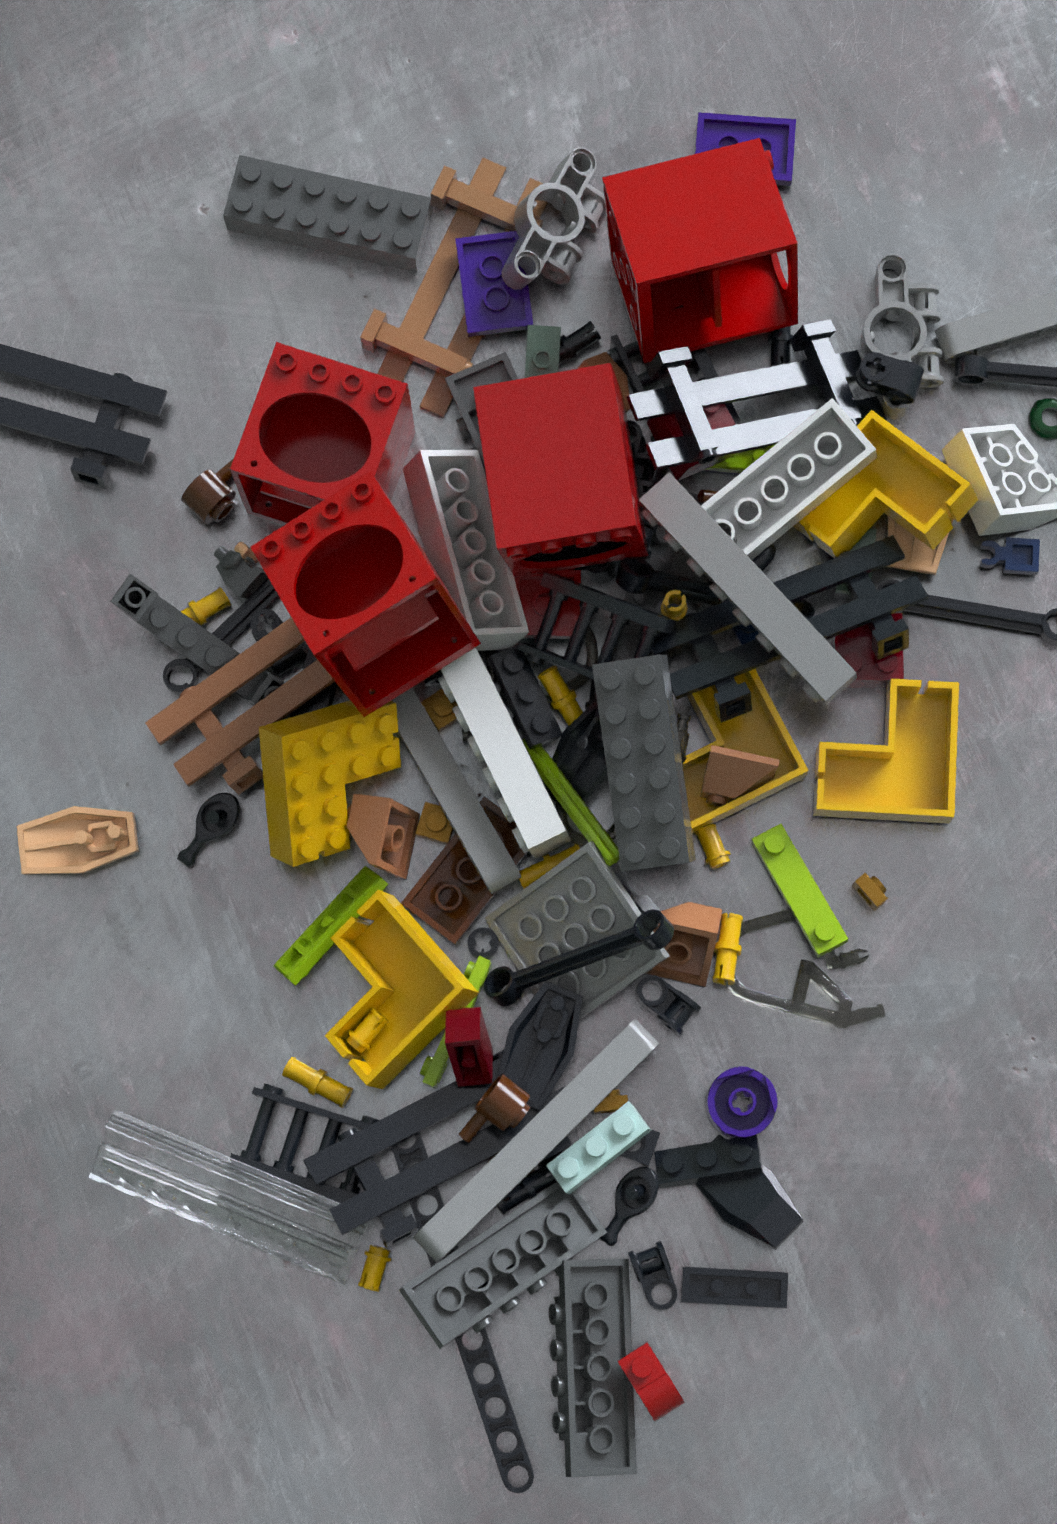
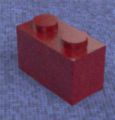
M481 1007L446 1010L445 1046L458 1087L492 1083L493 1049Z

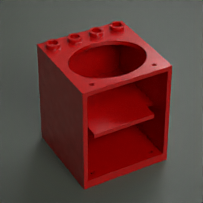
M760 138L602 177L610 259L644 363L651 362L660 351L687 346L690 351L798 324V243L771 171L774 170L770 150L764 151ZM784 250L786 251L788 266V284L784 278L777 252ZM681 305L684 306V307H681V308H678V309H674V308H676V307H678V306H681Z
M276 342L230 467L246 512L285 525L369 471L373 473L389 499L392 500L415 435L408 384ZM271 503L272 506L266 507V504Z
M611 363L473 387L496 546L515 578L619 561L627 557L648 556L643 517L639 513L642 510L639 502L640 497L625 401ZM601 541L627 542L626 545L617 549L581 558L547 562L523 560L539 552L545 554L559 552L563 546L576 544V547L584 548L594 546L597 542Z
M371 471L250 547L313 655L363 717L368 716L481 644L419 542Z

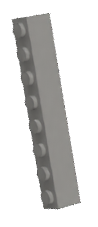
M670 472L639 499L643 508L639 512L653 528L658 524L667 533L663 536L666 543L675 552L681 549L689 557L686 564L698 577L703 574L706 575L712 582L709 589L721 602L728 599L736 608L732 611L733 615L744 627L751 624L758 631L759 634L755 637L757 641L768 652L774 649L783 658L778 663L792 678L797 674L806 683L802 689L815 703L821 699L825 705L829 704L857 678V673Z

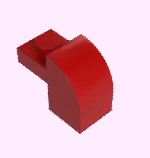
M648 1342L617 1361L654 1422L685 1403Z

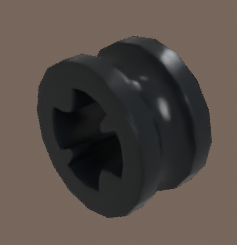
M477 928L468 937V949L472 956L477 959L479 956L489 959L498 950L497 936L489 928ZM482 935L484 939V935H487L491 938L489 941L491 949L484 952V949H482L481 952L475 950L477 946L475 938Z

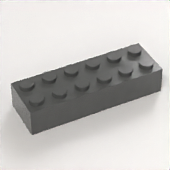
M239 155L223 217L227 230L417 272L433 209L431 197Z
M660 654L593 664L592 668L621 872L695 861L696 857L667 655Z

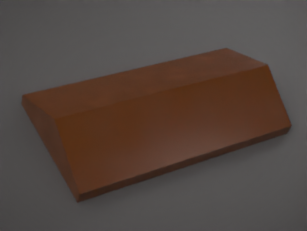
M484 796L479 803L517 866L526 855L512 832L513 829L517 828L515 821L509 823L501 808ZM455 833L401 904L429 928L456 945L495 893L491 894Z

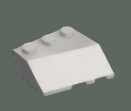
M1015 424L961 429L942 449L949 468L971 483L978 498V501L968 512L979 536L1032 530L1057 518V478L1053 473L1047 475L1037 462L1039 455Z

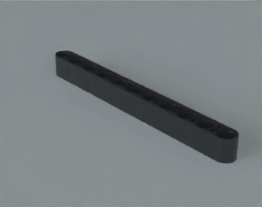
M420 1132L415 1134V1143L412 1147L403 1149L397 1144L391 1147L399 1172L408 1169L413 1163H419L429 1158ZM439 1186L409 1200L419 1230L445 1206ZM424 1196L436 1198L438 1207L435 1213L427 1216L420 1213L418 1204L421 1198ZM458 1244L445 1257L459 1248ZM427 1253L430 1265L432 1267L436 1264V1262ZM484 1328L480 1331L483 1342L480 1348L476 1350H470L463 1344L465 1333H463L455 1340L502 1481L509 1491L523 1493L533 1484L534 1470L487 1330ZM481 1363L489 1364L494 1370V1377L488 1384L479 1383L474 1377V1370ZM493 1397L503 1400L506 1407L505 1413L498 1418L489 1416L485 1409L486 1402ZM508 1431L515 1435L517 1445L514 1450L505 1452L499 1449L496 1440L502 1432ZM514 1466H521L528 1472V1481L522 1486H515L508 1479V1472Z

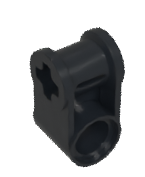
M872 352L867 354L861 361L856 372V381L860 388L865 391L888 397L899 403L913 404L920 387L924 369L913 362ZM870 368L876 370V376L870 374Z
M261 609L252 616L250 627L256 642L268 634L265 629L261 630V622L265 621L268 625L272 623V630L283 623L274 611ZM299 645L271 665V667L280 676L306 659V654Z
M656 975L644 977L635 989L637 1002L656 1016L663 1025L679 1036L683 1034L682 1028L693 1013H699L701 1007L695 1001ZM647 983L656 984L660 989L659 999L655 1001L645 999L642 994L643 985ZM681 1007H683L682 1012L676 1019H674L676 1013L679 1011Z
M658 1241L655 1247L638 1253L634 1251L628 1252L634 1273L641 1284L648 1305L659 1312L672 1308L678 1294L662 1242ZM657 1258L653 1262L642 1265L643 1262ZM659 1285L669 1288L672 1295L671 1300L663 1305L654 1302L651 1296L652 1290Z

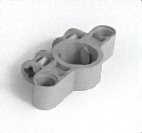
M581 147L574 149L559 163L549 183L536 187L517 206L514 224L519 239L502 270V278L508 287L515 290L525 288L539 274L557 284L566 285L569 283L572 277L571 270L575 263L580 262L583 257L582 250L571 241L581 231L586 233L596 232L599 226L598 219L602 212L606 211L604 194L588 183L597 165L596 158L590 150ZM573 164L577 165L579 170H577ZM535 200L547 201L555 209L561 211L565 219L566 228L560 236L550 235V232L542 230L538 226L533 216V209L537 205ZM518 266L524 269L526 275L519 270Z
M897 254L885 255L878 263L874 278L875 308L867 316L860 338L863 355L866 356L869 353L877 352L899 360L913 362L924 369L919 388L941 386L944 383L943 377L940 376L939 366L942 350L935 347H923L927 336L926 325L934 324L941 320V315L937 312L936 295L940 293L939 286L935 284H908L906 261ZM885 269H893L899 276L897 278H888L884 275L883 271ZM900 319L909 324L913 329L912 346L915 347L906 354H902V352H895L890 355L885 354L875 346V333L870 331V329L880 320L898 321ZM879 395V402L887 418L900 419L908 412L911 404L895 406L889 402L888 397Z

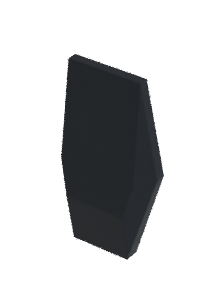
M597 700L563 731V735L552 758L584 802H586L607 774ZM544 783L549 796L561 806V804L552 794L550 789Z
M545 981L510 1026L497 1075L498 1078L503 1073L527 1092L530 1098L526 1104L539 1111L574 1056L583 996L549 981Z
M719 1134L712 1142L727 1139ZM763 1165V1172L694 1183L724 1223L774 1250L804 1222L773 1172Z

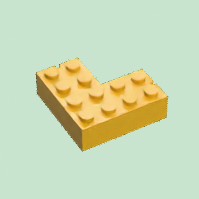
M871 410L857 427L876 448L877 458L793 527L812 542L815 541L817 546L830 556L836 558L841 553L850 551L880 516L885 513L934 550L953 529L952 519L959 522L978 501L971 483Z
M756 669L734 677L737 685L746 682L751 692L752 711L721 723L715 713L713 695L715 693L712 687L687 696L711 741L710 744L682 757L692 834L702 827L714 824L806 778L809 770ZM712 745L779 759L774 779L721 807L706 803L707 798L700 797Z
M890 679L886 687L884 745L819 742L816 748L815 779L818 780L814 787L813 816L949 824L955 815L959 682L928 681L924 687L923 694H918L922 680Z
M349 700L259 727L271 857L295 867L319 859V854L326 857L350 849L345 784L401 767L399 738L393 736V733L398 732L396 702L390 701L368 716L363 717Z
M377 890L357 910L361 917L373 920L374 922L370 925L367 921L351 916L331 937V940L368 981L372 988L324 1036L343 1058L350 1060L348 1064L366 1086L384 1089L445 1028L446 1010L465 1008L479 992L394 895ZM371 1008H374L389 1023L385 1025L369 1044L371 1049H365L363 1053H360L346 1041L350 1036L348 1032L349 1030L354 1031L370 1012Z

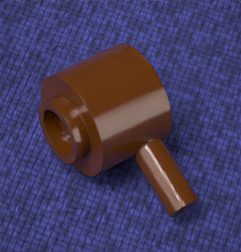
M233 459L217 473L211 469L201 473L191 482L182 495L181 501L205 524L221 521L230 513L235 505L233 500L236 492L226 484L233 477L230 471Z
M502 1073L480 1098L474 1108L477 1112L459 1132V1136L469 1143L487 1120L501 1131H504L508 1126L512 1129L515 1128L530 1109V1106L526 1104L530 1095Z

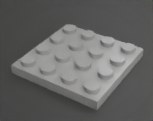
M591 841L486 916L485 920L518 970L632 928L636 919L642 913L612 868L605 863L598 847ZM642 944L547 981L583 996L580 1020L670 956L664 947L659 950H650ZM545 981L530 987L534 994L538 992Z

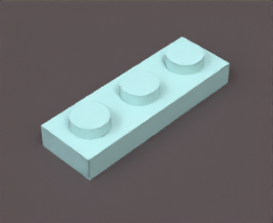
M628 1101L546 1166L565 1193L571 1194L652 1130L633 1104Z

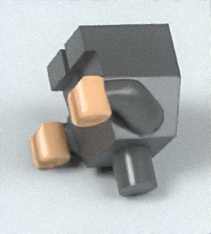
M239 542L235 546L234 551H228L224 546H220L214 552V556L220 561L216 568L222 579L241 598L248 599L269 579L263 568L255 565L259 561L251 548L244 542Z

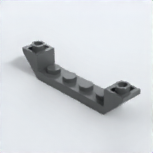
M131 573L110 601L137 624L210 675L240 654L158 596L159 593ZM263 671L235 691V693L255 705L282 686L284 682L270 672Z

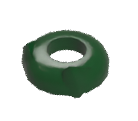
M1039 399L1034 402L1028 415L1029 426L1032 432L1039 438L1056 440L1057 425H1046L1042 421V412L1047 409L1057 411V399Z

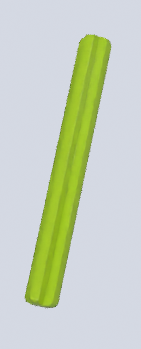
M523 738L522 741L541 779L587 841L595 843L608 866L618 863L620 858L617 845L544 747L541 745L530 750Z

